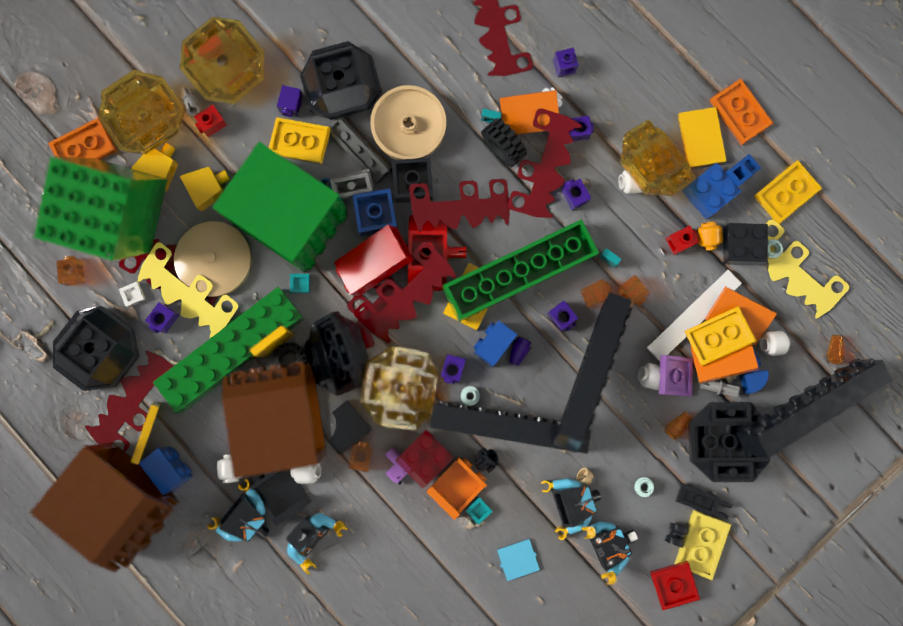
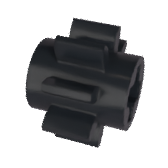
M484 447L474 455L476 458L475 465L480 471L486 470L490 473L499 465L497 463L498 455L492 449L486 450Z

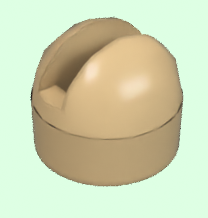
M587 468L580 469L577 473V481L584 485L592 483L591 480L594 479L593 473Z

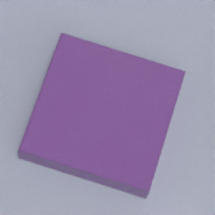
M660 355L659 394L692 397L693 358Z

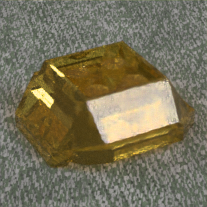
M212 16L182 40L179 69L206 100L235 104L264 80L265 52L240 20ZM219 55L226 56L225 64L219 65L217 63Z
M132 70L102 90L99 120L120 151L147 154L178 134L186 109L163 77ZM147 112L146 117L143 118V119H140L141 115H142L143 113Z
M649 119L629 130L624 135L619 163L645 196H674L696 179L685 157L660 128L653 126Z
M390 346L367 361L360 403L377 425L416 431L420 424L432 414L438 373L429 353Z

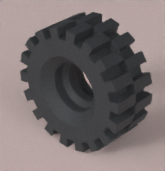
M495 118L481 131V135L492 153L494 152L495 156L502 163L512 168L527 155V149L524 147V143L520 141V137L515 134L514 130H511L508 124L506 125L503 120Z

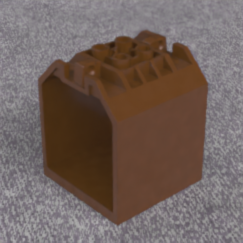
M295 362L289 364L288 367H285V363L269 366L270 370H266L265 366L249 369L250 373L247 371L232 372L231 376L223 378L222 403L234 478L317 465L327 454L317 386L310 363Z
M114 442L83 446L31 510L30 514L90 563L115 573L120 570L121 567L119 565L125 568L129 567L136 555L151 544L152 540L150 538L163 529L165 526L163 522L174 510L172 505L176 506L179 500L173 492L162 495L140 464L132 463V457Z

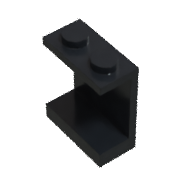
M291 469L271 472L267 476L262 474L253 480L255 484L250 487L252 490H257L273 514L274 519L272 521L276 526L312 502L301 484L296 483L294 478H292Z

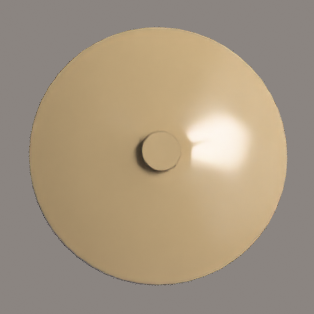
M412 85L399 86L386 92L376 102L371 114V131L378 147L388 156L397 160L425 158L432 154L443 141L446 132V115L440 101L428 90Z
M218 221L203 222L190 228L179 240L174 254L176 273L181 282L187 287H190L197 275L204 276L212 283L213 287L207 297H221L234 292L245 282L252 265V253L245 237L233 226ZM199 280L196 283V289L199 292H205L207 290L206 282Z

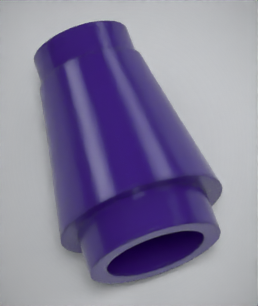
M518 336L517 340H514L509 362L519 366L531 350L532 342Z

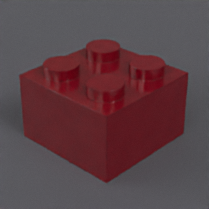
M426 429L395 461L423 489L454 457Z

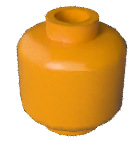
M717 222L701 223V226L697 228L698 244L705 247L706 250L717 249V245L723 243L722 226L718 225Z

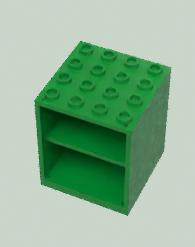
M261 142L257 143L212 207L231 224L304 273L313 268L316 262L314 259L318 254L321 255L324 252L326 242L335 236L339 223H344L348 216L346 214L348 211L338 193Z
M50 157L33 238L112 261L150 253L168 179L96 158Z

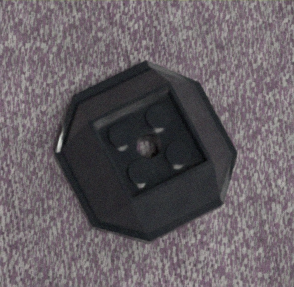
M349 41L313 50L300 74L310 112L330 120L369 110L376 98L382 93L372 56Z
M104 306L77 310L53 341V368L83 391L117 387L140 357L134 329ZM94 343L95 350L91 353L89 348Z
M339 311L331 312L315 321L310 331L309 340L306 341L304 348L308 361L311 364L316 384L325 387L336 396L362 387L363 379L371 367V362L359 325L342 316Z
M709 402L688 422L690 462L712 482H754L769 464L770 458L746 454L736 433L741 431L744 425L756 422L762 414L751 402ZM727 436L731 438V444L728 447L724 443Z

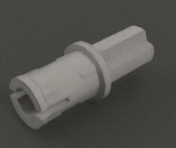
M182 87V92L180 93L182 104L186 107L187 113L190 116H195L194 110H196L197 114L200 111L197 106V98L192 94L189 87Z
M722 380L706 382L708 385L700 384L699 387L700 389L716 392V395L724 394L735 398L740 393L739 386L723 383Z

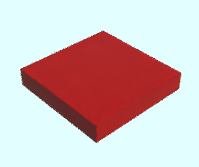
M688 561L650 571L662 611L701 600Z

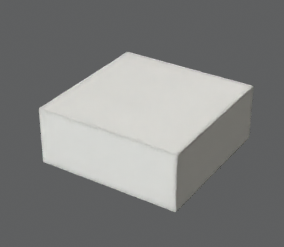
M134 282L119 289L126 307L146 300L139 282Z

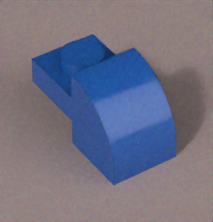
M748 154L725 173L739 187L759 171L761 167Z
M756 352L754 354L759 370L739 375L744 394L761 390L768 380V370H760L761 361Z

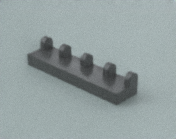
M344 117L334 119L328 127L331 128L330 134L363 169L370 168L372 179L376 183H379L387 174L392 172V167L388 166L381 159L380 154H376L369 146V143L358 135L356 129L351 127Z

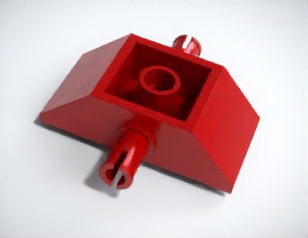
M409 215L407 248L414 260L408 263V284L425 268L413 256L414 250L423 242H428L446 260H449V258L466 259V246L449 247L447 245V226L441 219H439L437 227L426 221L422 231L419 232L413 215ZM426 247L419 251V256L423 260L429 259L432 254L430 253L429 256H426L423 253L426 251ZM442 276L443 287L447 283V276ZM432 285L433 291H443L442 287Z

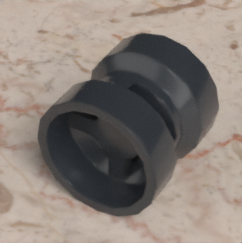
M671 522L669 526L670 532L666 535L664 541L684 548V539L690 529Z

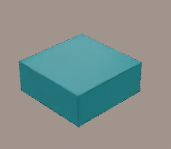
M483 108L481 121L491 123L495 118L500 119L501 112Z
M607 248L599 255L600 259L613 268L621 261V258Z
M290 274V293H310V274Z
M480 496L465 509L478 525L493 512Z

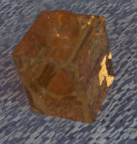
M75 256L63 257V260L56 261L58 284L65 286L85 284L83 261L76 259ZM73 266V272L69 275L68 269Z
M636 275L617 288L623 297L632 300L630 306L635 304L641 305L647 300L645 296L650 293Z
M603 279L580 290L588 308L605 300L608 293L612 292L609 283L604 282Z
M358 441V445H353L349 469L369 471L373 447H369L370 443ZM361 450L366 453L367 458L365 461L357 459L356 454L358 451Z

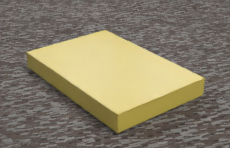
M693 510L687 526L690 531L685 536L684 548L680 547L674 564L688 561L692 573L713 580L732 524Z

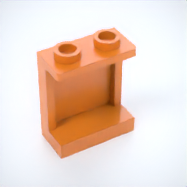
M458 457L426 491L454 520L476 495L487 486L485 483L487 479L479 471L475 473L471 469L473 465L465 457L463 459Z

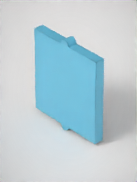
M530 539L497 549L501 560L500 566L504 569L507 581L540 570L535 557L537 554L533 551Z

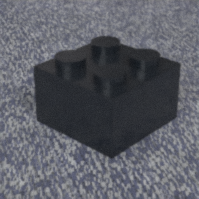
M430 158L392 160L394 198L396 203L411 202L409 187L411 184L419 183L428 185L430 200H433ZM422 187L414 189L413 193L417 199L425 197V190Z
M728 223L723 227V264L761 266L768 262V224Z

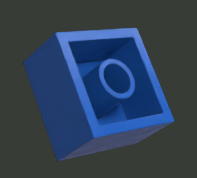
M717 162L682 190L705 219L711 217L742 192Z
M391 189L352 195L360 237L373 235L388 224L397 227Z
M499 320L496 324L493 322L485 331L487 334L485 339L480 338L473 347L476 350L474 355L490 367L497 363L517 336L515 332Z
M170 446L156 449L139 463L162 495L176 491L193 477L191 468L186 463H182L179 459L180 454L178 451Z

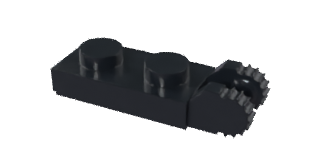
M681 483L675 500L706 514L716 515L728 520L729 516L723 512L716 511L718 504L731 509L733 506L731 503L720 500L717 496Z

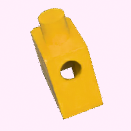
M165 143L161 151L150 147L131 169L168 179L165 189L167 192L178 167V163L171 159L176 149L168 143Z
M210 167L180 176L196 208L201 212L218 200L224 191L222 184L231 180L226 170L215 174Z

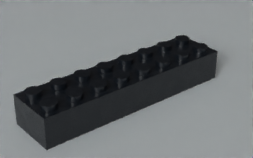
M611 292L608 293L596 320L552 443L553 445L575 453L578 448H582L584 443L587 442L590 434L587 430H589L590 425L595 420L596 413L594 412L601 402L603 396L601 392L608 382L609 377L607 375L613 367L614 355L618 352L621 344L619 340L625 332L627 326L625 323L632 312V308H630L632 300Z
M873 358L851 360L848 366L839 368L834 371L833 375L820 379L817 385L805 388L802 394L790 397L789 402L775 406L773 408L774 411L759 416L758 420L754 423L744 425L742 430L736 434L746 454L770 458L893 380L883 360H873Z
M438 401V404L433 405L430 428L566 450L552 444L560 421L553 420V423H547L546 418L540 417L528 420V415L516 413L514 417H510L508 412L496 410L495 414L488 413L489 409L477 407L476 411L469 410L468 405L457 404V407H451L450 402ZM587 430L590 432L587 442L584 443L582 448H578L576 452L588 454L591 430Z

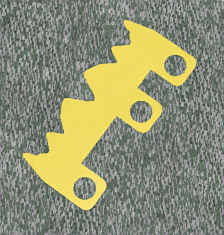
M769 220L766 223L768 226L775 225L779 230L778 235L775 237L768 235V241L772 239L778 240L784 234L783 227L776 221ZM794 241L779 257L768 258V272L772 281L789 277L786 293L792 296L806 295L805 305L816 304V319L834 307L849 290V285L839 276H833L823 288L799 267L809 255V250L799 241ZM770 246V251L774 253L775 247ZM796 246L801 247L803 250V256L798 259L794 258L791 254V250ZM835 281L841 282L843 284V291L834 293L831 289L832 283Z
M156 243L142 264L138 282L144 278H150L152 289L161 286V294L167 305L181 299V316L185 318L199 316V326L209 325L211 331L210 338L228 324L238 309L237 302L228 295H223L215 308L205 301V298L213 287L212 283L204 276L197 275L190 287H187L164 268L172 253L162 243ZM158 248H163L166 251V258L164 260L156 258L155 251ZM199 280L206 282L207 290L205 292H199L196 289V283ZM225 300L230 301L233 305V309L229 313L224 312L221 308L222 302Z

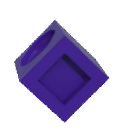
M574 47L555 52L553 62L557 77L576 73L579 64Z
M282 85L277 103V108L282 115L286 117L299 115L303 99L301 89Z
M590 117L571 118L584 128V132H578L576 128L569 131L572 140H589L592 133H594L593 122H590Z
M581 178L576 181L571 179L564 184L565 187H563L561 192L572 211L591 200V196ZM572 189L578 190L579 193H580V196H579V197H574V196L571 194V190H572Z
M564 300L547 313L560 331L564 329L569 331L576 325L574 321L578 319ZM564 312L568 315L567 322L560 321V313Z
M158 302L145 321L150 324L149 328L152 331L167 333L179 317V314L164 303ZM163 314L165 320L162 324H159L158 318Z
M447 354L441 377L444 378L443 382L455 385V381L460 382L466 359ZM450 365L458 367V373L454 376L449 375L447 372V368Z

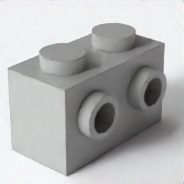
M370 168L334 175L330 179L332 190L338 193L341 199L351 198L355 194L371 192L374 188Z

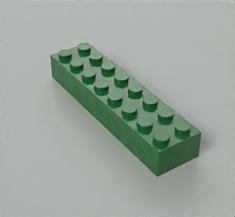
M581 219L444 284L442 289L458 322H461L594 258L599 252Z
M277 287L156 379L153 384L175 413H183L220 385L224 377L231 376L232 372H237L256 356L251 353V348L280 326L293 329L305 318L285 292Z

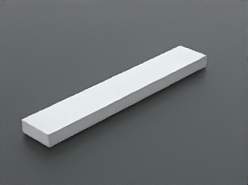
M729 270L725 271L646 349L660 362V355H668L687 337L684 332L685 330L700 324L705 319L725 286L735 290L742 283Z

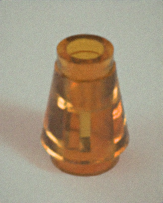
M831 336L825 356L828 363L843 364V361L846 359L843 336Z
M683 412L666 424L665 433L673 440L681 438L689 426L688 422L692 417L687 412Z

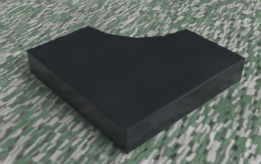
M349 400L332 412L336 419V429L329 440L339 453L343 454L372 430Z

